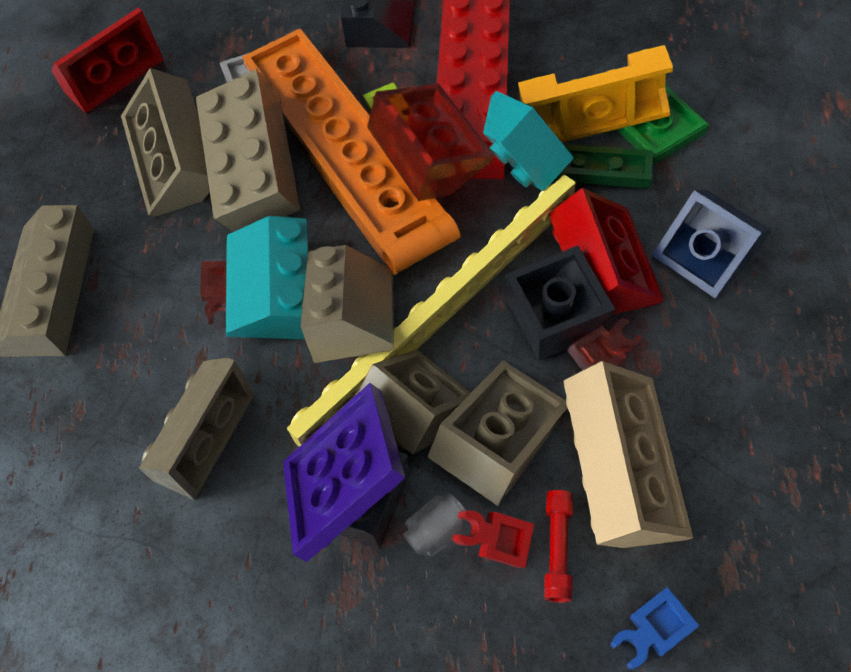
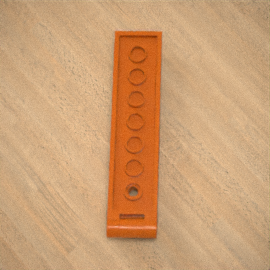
M301 28L242 56L245 67L249 72L257 69L278 90L283 119L308 152L313 166L381 260L392 270L393 274H398L460 238L459 229L450 214L443 209Z

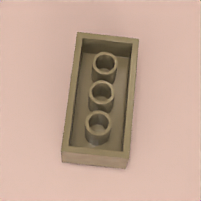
M255 69L197 96L196 101L214 219L235 232L267 216L285 217L300 211L278 90Z

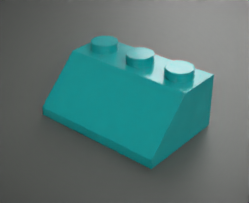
M267 216L227 235L226 337L304 340L300 326L308 259L307 219Z

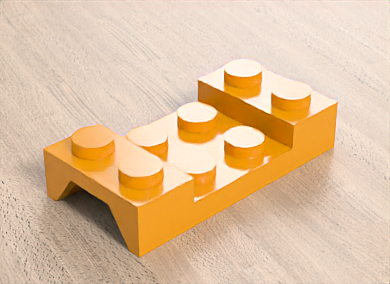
M665 45L628 54L627 67L612 69L592 76L557 84L555 74L553 73L518 82L522 103L536 110L557 138L564 143L670 116L665 84L666 74L673 72V65Z

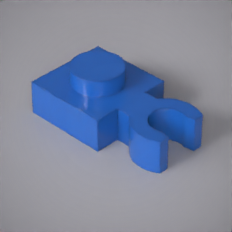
M666 587L629 617L638 629L635 631L623 630L612 639L610 645L613 649L622 642H630L634 645L636 656L626 665L629 670H633L645 662L650 646L661 657L699 627V624L670 589Z

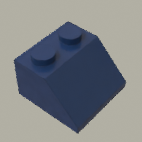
M707 189L694 190L652 256L714 298H717L751 260L771 230Z

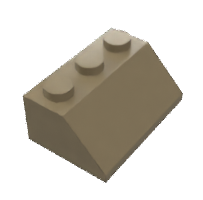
M347 245L337 247L325 246L314 251H308L300 327L314 363L394 350L392 270L388 266Z
M227 357L203 361L198 371L189 377L183 396L177 406L168 412L163 429L155 442H152L143 454L139 469L153 482L193 500L196 499L255 395L235 360Z

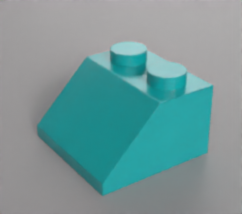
M495 91L490 99L483 134L492 143L489 150L504 164L509 162L514 169L510 172L511 175L524 187L527 188L531 184L544 191L574 157L533 107Z

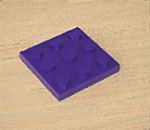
M372 383L365 386L283 461L293 555L306 562L320 550L327 547L334 538L354 521L360 519L368 509L387 493L393 491L405 479L383 393Z

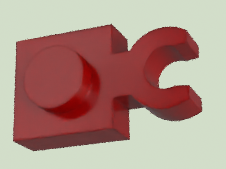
M476 511L458 512V518L470 522L471 533L468 536L461 534L453 535L452 540L456 544L474 546L481 543L479 557L516 568L526 567L534 528L533 523L498 512H488L485 522L483 516Z

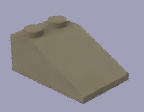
M502 361L440 424L428 458L498 506L517 483L568 410L566 400L507 362Z

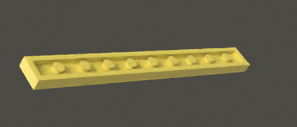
M564 174L554 184L551 183L544 191H541L536 201L529 207H522L515 215L513 222L504 230H497L491 236L488 244L479 253H472L455 275L443 279L431 297L425 302L417 303L409 312L408 318L398 327H394V350L360 355L352 364L351 370L340 380L336 379L330 382L323 390L322 396L315 403L298 411L293 417L291 424L287 427L295 444L298 447L301 446L357 395L372 364L417 350L552 224L549 213L574 194L576 182Z

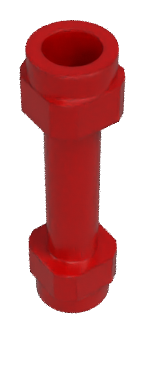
M551 490L546 493V517L550 518L549 574H545L544 599L558 603L571 602L573 590V576L568 575V519L573 516V494L565 490Z

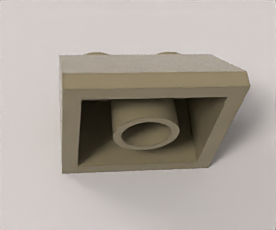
M418 350L372 364L358 391L359 393L369 383H372L382 391L396 444L408 450L411 454H415L433 444L440 424L471 393Z

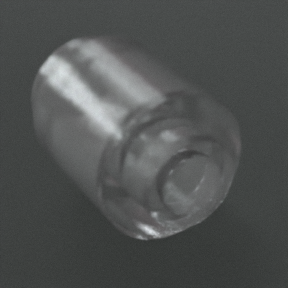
M448 492L442 498L437 495L404 521L408 530L403 536L418 555L425 551L432 557L452 541L453 535L464 531L463 525L468 521L457 516L458 512L465 511V509L451 493Z

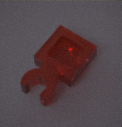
M201 261L200 295L202 301H208L205 305V315L208 324H213V316L217 311L226 312V261Z
M623 318L616 322L609 333L603 326H600L573 343L567 351L582 371L601 361L617 366L627 358L623 352L633 350L641 342L642 337L639 334L633 339L625 338L621 330L629 323V320Z

